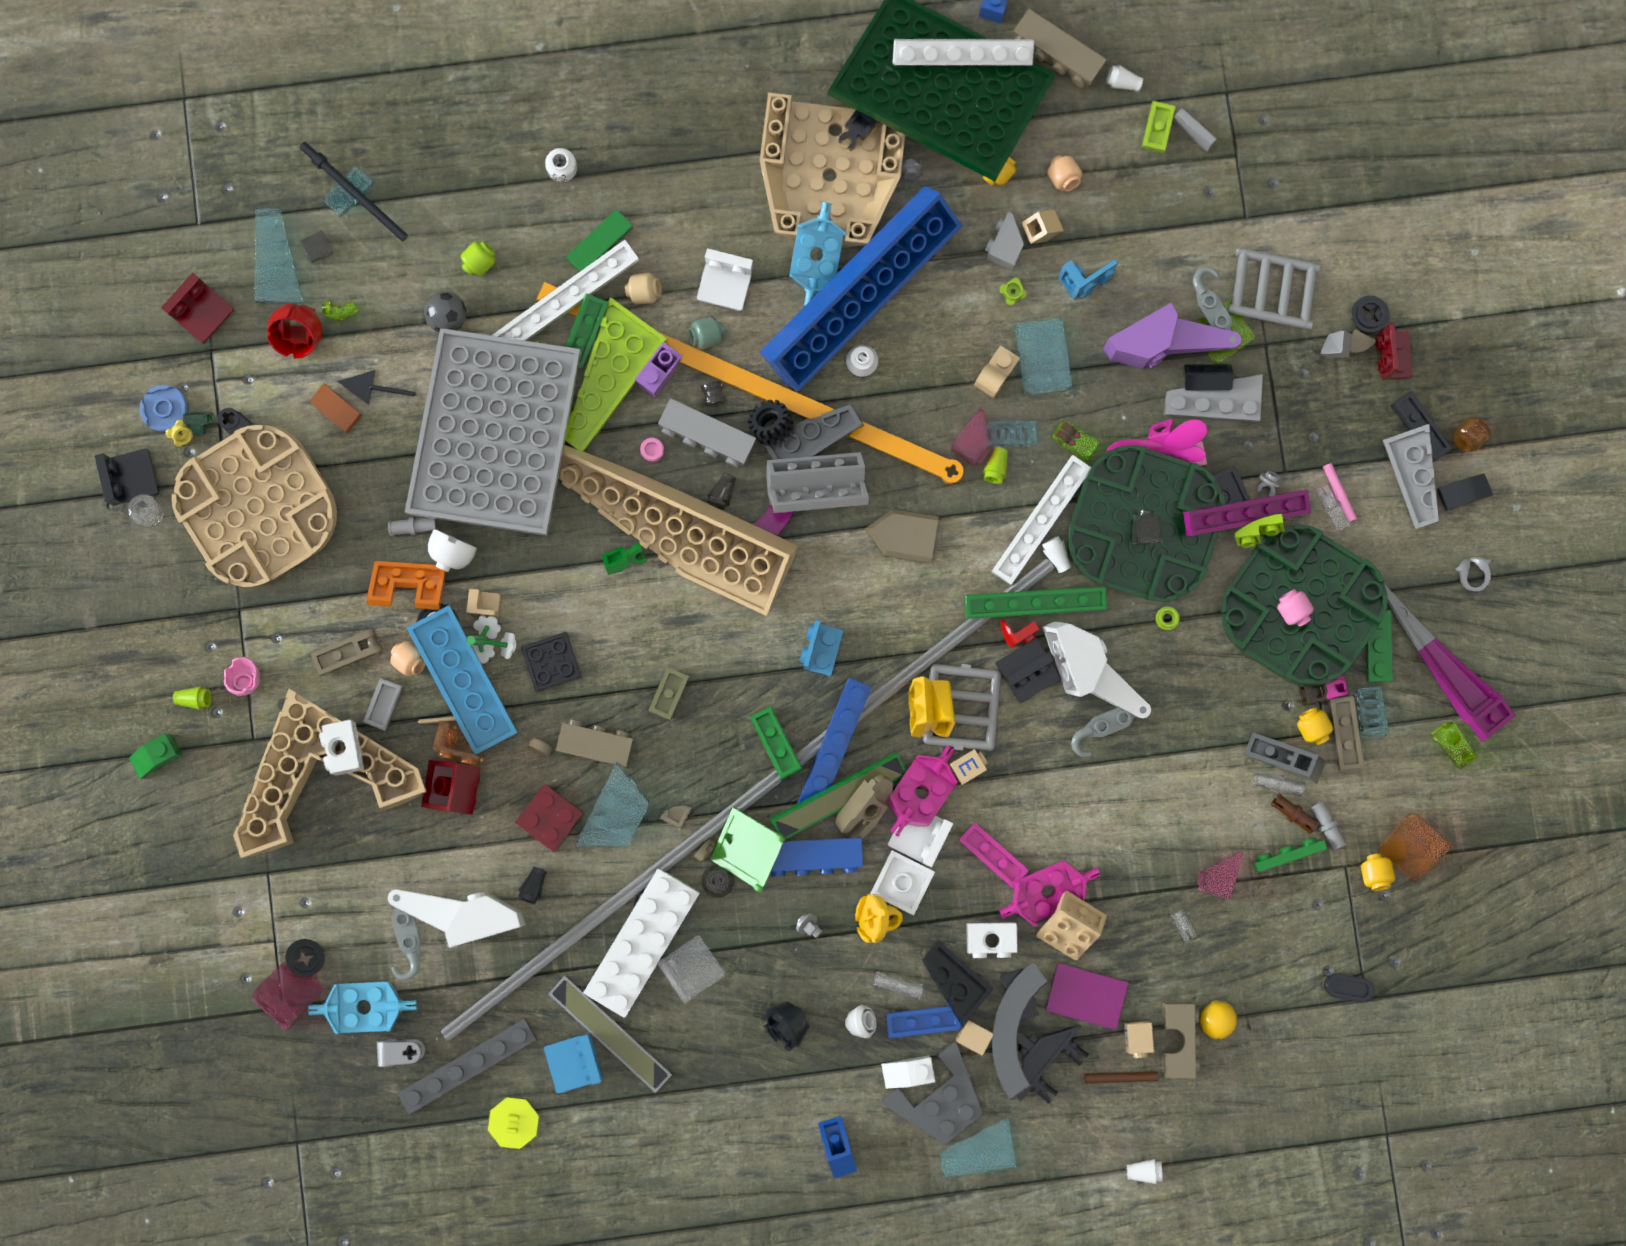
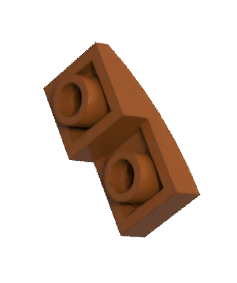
M325 383L309 401L346 433H349L362 416L355 407Z

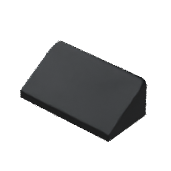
M1184 365L1185 390H1232V365Z

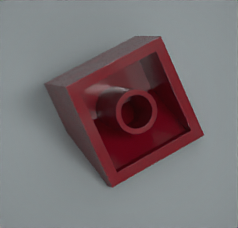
M429 760L425 781L426 792L423 794L421 807L473 815L481 767Z

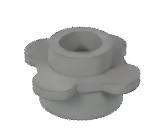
M915 159L902 161L900 179L913 180L922 175L920 171L922 165Z

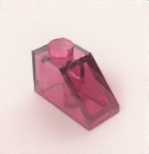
M979 408L950 449L972 466L977 461L981 464L989 453L986 450L989 441L985 416L981 408Z
M1233 852L1205 867L1204 872L1200 871L1197 878L1198 891L1230 900L1244 853Z

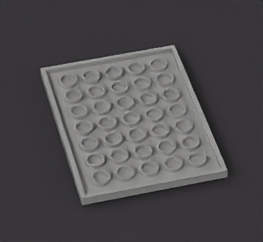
M440 328L405 513L548 536L581 350Z

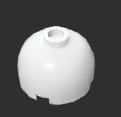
M435 529L428 542V552L430 557L437 562L436 567L449 572L450 568L458 570L465 568L470 564L477 550L476 547Z

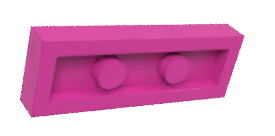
M975 822L958 840L1012 889L1015 886V881L1023 878L1029 871Z

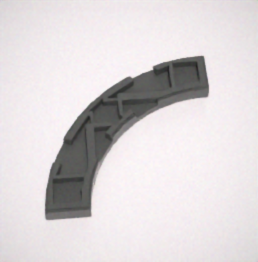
M1034 962L1027 966L1007 989L997 1010L993 1026L992 1050L994 1064L1002 1087L1010 1100L1031 1086L1020 1063L1017 1041L1021 1018L1025 1008L1037 992L1048 983Z

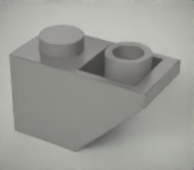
M1008 212L1005 218H1000L995 228L999 232L995 239L991 238L985 251L989 252L987 260L1012 271L1024 243L1013 214Z

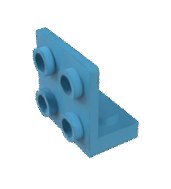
M1116 259L1084 279L1085 275L1078 264L1074 265L1072 260L1063 265L1058 278L1073 300L1079 296L1083 299L1094 291L1093 288L1097 284L1102 286L1113 278L1112 275L1116 272L1115 268L1118 265V261Z
M816 619L815 624L810 623L806 639L810 640L809 647H803L800 663H804L803 669L831 677L844 630L823 625L821 620Z
M590 1032L544 1047L556 1093L559 1094L588 1084L594 1085L604 1080Z

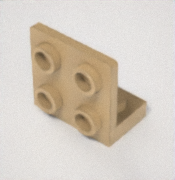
M1066 890L1061 895L1056 912L1039 929L1036 936L1070 958L1078 960L1101 935L1107 915Z

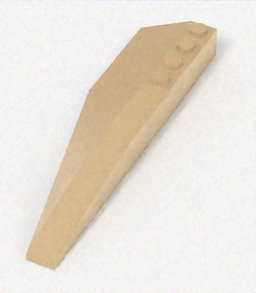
M564 445L558 478L565 487L576 491L581 495L580 498L598 508L600 514L626 534L633 535L644 548H649L659 555L658 558L665 564L668 562L682 577L765 616L769 614L792 565L798 545L654 479Z

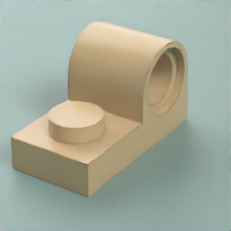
M1000 345L990 362L987 363L978 376L974 386L994 399L1020 358Z

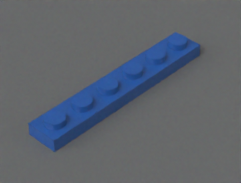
M848 677L797 804L832 786L871 691V686Z

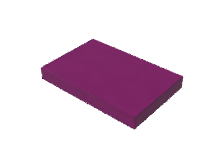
M1057 963L1045 1010L1116 1030L1128 982Z

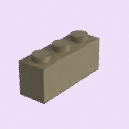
M569 720L568 724L562 723L556 751L628 768L634 739L629 738L630 733L616 730L614 735L606 733L607 728L593 725L592 729L583 727L582 722Z

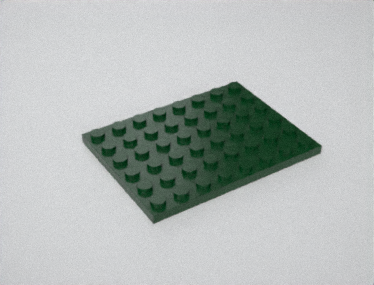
M884 0L830 86L827 95L995 182L1054 80L1056 73L1034 62L1032 65H894V39L988 38L914 0Z

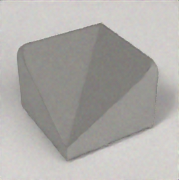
M1347 331L1328 334L1321 350V355L1326 358L1349 357L1352 334Z

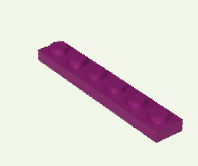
M1299 490L1183 512L1186 536L1242 527L1264 517L1282 514L1283 518L1311 513L1308 490Z

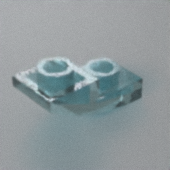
M354 166L345 177L364 195L375 183L358 166ZM338 183L323 199V202L339 216L344 215L358 202Z

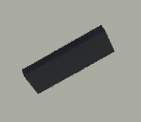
M1412 391L1390 405L1408 431L1429 424L1433 462L1453 449Z

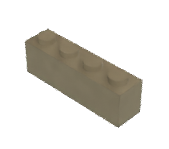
M1030 9L1027 10L1013 30L1011 39H1032L1034 41L1033 56L1040 62L1050 64L1058 74H1065L1070 77L1072 82L1080 88L1085 87L1089 90L1106 63L1107 59Z

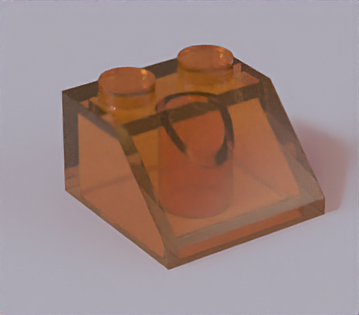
M1416 813L1408 814L1377 850L1386 858H1389L1413 882H1416L1438 864L1453 845Z

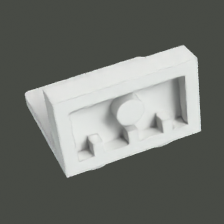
M707 249L705 254L706 264L697 300L742 311L754 268L753 260Z
M935 816L928 827L907 825L900 833V836H895L899 829L898 827L894 834H892L888 846L932 867L953 823Z

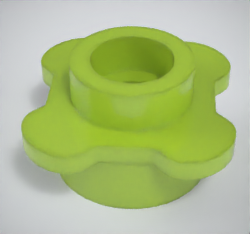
M1013 278L1007 284H1002L999 288V292L1005 296V302L1008 305H1014L1015 301L1025 299L1027 296V292L1023 289L1018 278Z

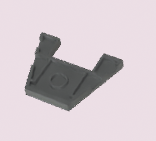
M955 1041L937 1054L953 1075L916 1106L909 1102L899 1088H896L881 1100L883 1105L944 1145L983 1114Z

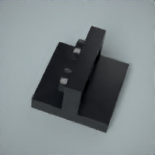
M1037 638L995 662L1019 704L1061 679L1051 663L1054 661L1049 652L1045 653Z

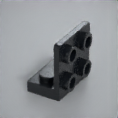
M147 448L114 457H109L104 453L94 456L105 502L115 506L159 494L150 451Z

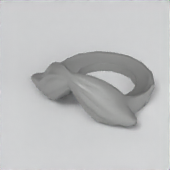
M1481 557L1462 560L1460 565L1455 568L1460 573L1462 586L1472 592L1483 590L1491 580L1489 563L1492 561ZM1470 562H1475L1485 574L1484 582L1478 587L1470 586L1467 581Z

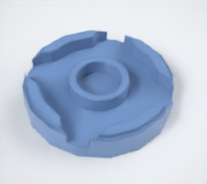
M157 385L149 389L140 402V415L144 423L151 429L159 432H166L167 429L176 425L177 420L182 419L186 421L189 413L185 395L177 388L169 385Z

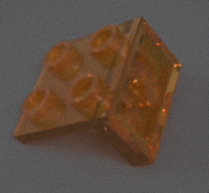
M440 721L433 745V750L439 751L438 756L455 760L456 756L462 757L461 762L479 766L480 762L486 763L487 758L450 749L451 744L455 745L457 741L458 731H455V725Z

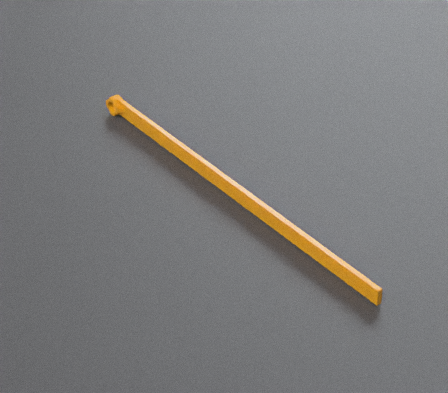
M544 282L537 300L540 301L557 289V287ZM581 303L567 313L576 317ZM660 333L667 338L666 344L683 356L679 363L763 400H772L773 402L778 400L780 403L785 404L788 411L807 419H813L835 410ZM862 422L864 424L862 428L848 436L941 477L946 484L956 483L963 476V466L957 460L944 458L865 422ZM954 466L958 475H953L949 478L947 476L948 472L945 469Z

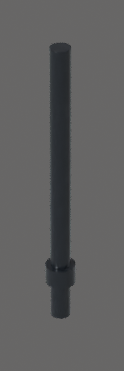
M306 141L300 145L299 149L311 159L313 165L318 169L324 170L400 241L403 242L407 239L408 234L328 162L326 156L314 150Z

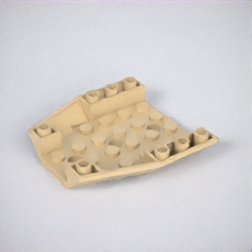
M768 93L760 165L775 234L795 241L798 224L817 218V215L820 216L822 202L832 203L830 220L846 232V235L843 236L841 248L866 245L871 240L900 180L905 135L878 121L867 138L863 141L858 137L855 149L849 151L848 147L852 141L845 139L840 144L839 136H832L829 133V128L839 126L842 129V133L848 132L849 130L845 128V124L856 109L793 102L792 95ZM826 171H833L837 177L834 181L829 182L823 178V174Z

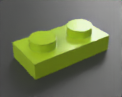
M1156 101L1152 102L1141 148L1161 153L1165 152L1176 106Z

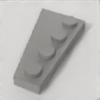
M1263 374L1233 379L1232 390L1187 391L1185 388L1169 390L1166 392L1164 416L1259 423L1261 418Z
M1429 424L1383 440L1415 530L1439 522Z

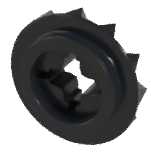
M1376 296L1360 298L1351 309V320L1356 325V328L1364 331V333L1380 331L1389 320L1388 306L1382 299ZM1376 308L1377 310L1373 315L1375 320L1370 318L1364 321L1363 319L1366 316L1365 310L1369 312Z
M297 940L286 951V966L291 970L292 974H296L301 978L312 977L323 967L325 961L324 951L313 940ZM301 951L305 956H312L308 961V967L303 961L297 962L301 957Z

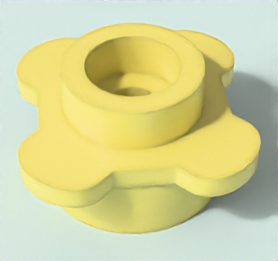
M180 419L176 421L175 426L166 430V436L172 438L174 444L180 447L191 440L194 436V430L188 428L186 422Z

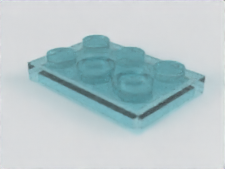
M1062 318L1015 324L1025 395L1071 389L1072 380Z

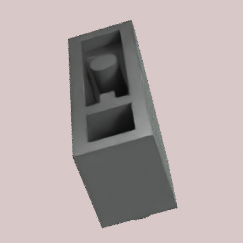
M1254 732L1244 753L1248 757L1316 784L1326 763L1317 754Z

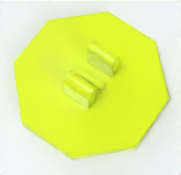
M507 1097L490 1111L488 1131L500 1147L521 1149L537 1136L539 1115L527 1099Z

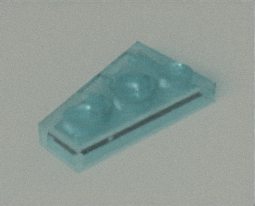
M1008 1117L939 1152L944 1178L1016 1167Z

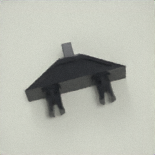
M1080 1024L1038 1037L1031 1034L1027 1038L1020 1031L1018 1032L1017 1042L1022 1046L1018 1051L1023 1054L1021 1066L1031 1085L1018 1095L1019 1102L1031 1090L1036 1092L1048 1104L1052 1100L1044 1091L1046 1090L1055 1096L1058 1094L1057 1090L1042 1079V1074L1060 1053L1064 1052L1078 1066L1083 1062L1075 1052L1086 1058L1088 1057L1089 1053L1072 1041L1073 1036L1081 1028Z

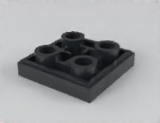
M567 632L521 647L536 693L582 678Z

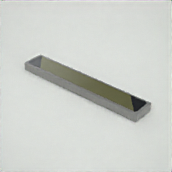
M566 975L549 992V995L655 1093L672 1075L667 1068L591 998L585 995Z

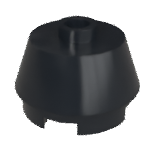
M788 1001L768 1008L766 1010L767 1013L761 1017L763 1021L766 1020L767 1022L764 1026L767 1033L775 1042L779 1040L786 1044L784 1049L787 1051H791L795 1046L799 1047L809 1030V1023L804 1012Z

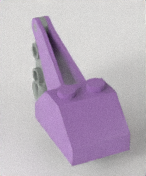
M1202 267L1193 276L1198 307L1209 325L1178 319V314L1170 303L1110 337L1103 347L1109 359L1143 369L1148 365L1150 368L1157 366L1163 361L1162 359L1166 357V354L1236 349L1241 343V336L1237 332L1231 331L1232 319L1217 294L1205 287L1201 281L1202 275L1205 273H1211L1215 277H1218L1219 273L1212 267Z

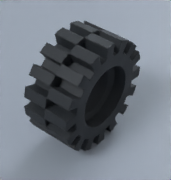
M768 400V404H765L764 401L761 402V407L756 405L754 407L755 412L751 411L749 413L751 418H748L747 422L749 423L750 431L760 444L764 443L766 446H769L770 442H772L773 445H776L777 440L784 441L783 436L789 437V431L793 430L792 424H794V421L784 403H780L778 400H775V402ZM778 418L773 425L764 427L769 420Z

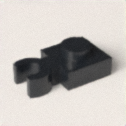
M856 110L846 122L845 128L849 131L843 132L839 136V143L842 144L845 139H850L852 143L849 145L848 150H854L856 139L859 137L864 141L878 121Z

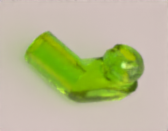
M325 301L322 304L323 314L337 321L344 320L359 311L353 301L342 307L333 304L332 301Z

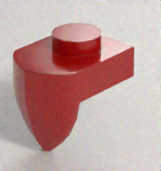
M1003 619L1001 620L1002 633L1010 648L1022 641L1024 644H1027L1037 637L1035 632L1039 630V627L1035 621L1014 634Z

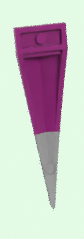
M1385 585L1388 594L1387 603L1464 723L1468 722L1481 742L1487 740L1516 715L1499 693L1480 679L1440 643Z

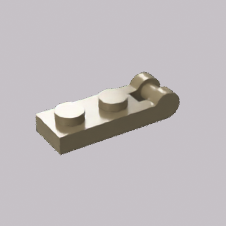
M375 630L364 631L310 653L318 675L323 676L381 653L383 650L381 645L376 642L375 637L377 635ZM366 641L368 648L362 650L360 642Z

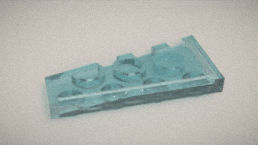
M256 208L255 303L303 304L280 209Z

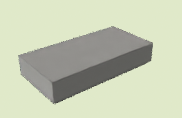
M1181 108L1176 113L1172 122L1208 152L1215 143L1216 137L1184 109Z
M380 678L363 723L387 731L404 686Z

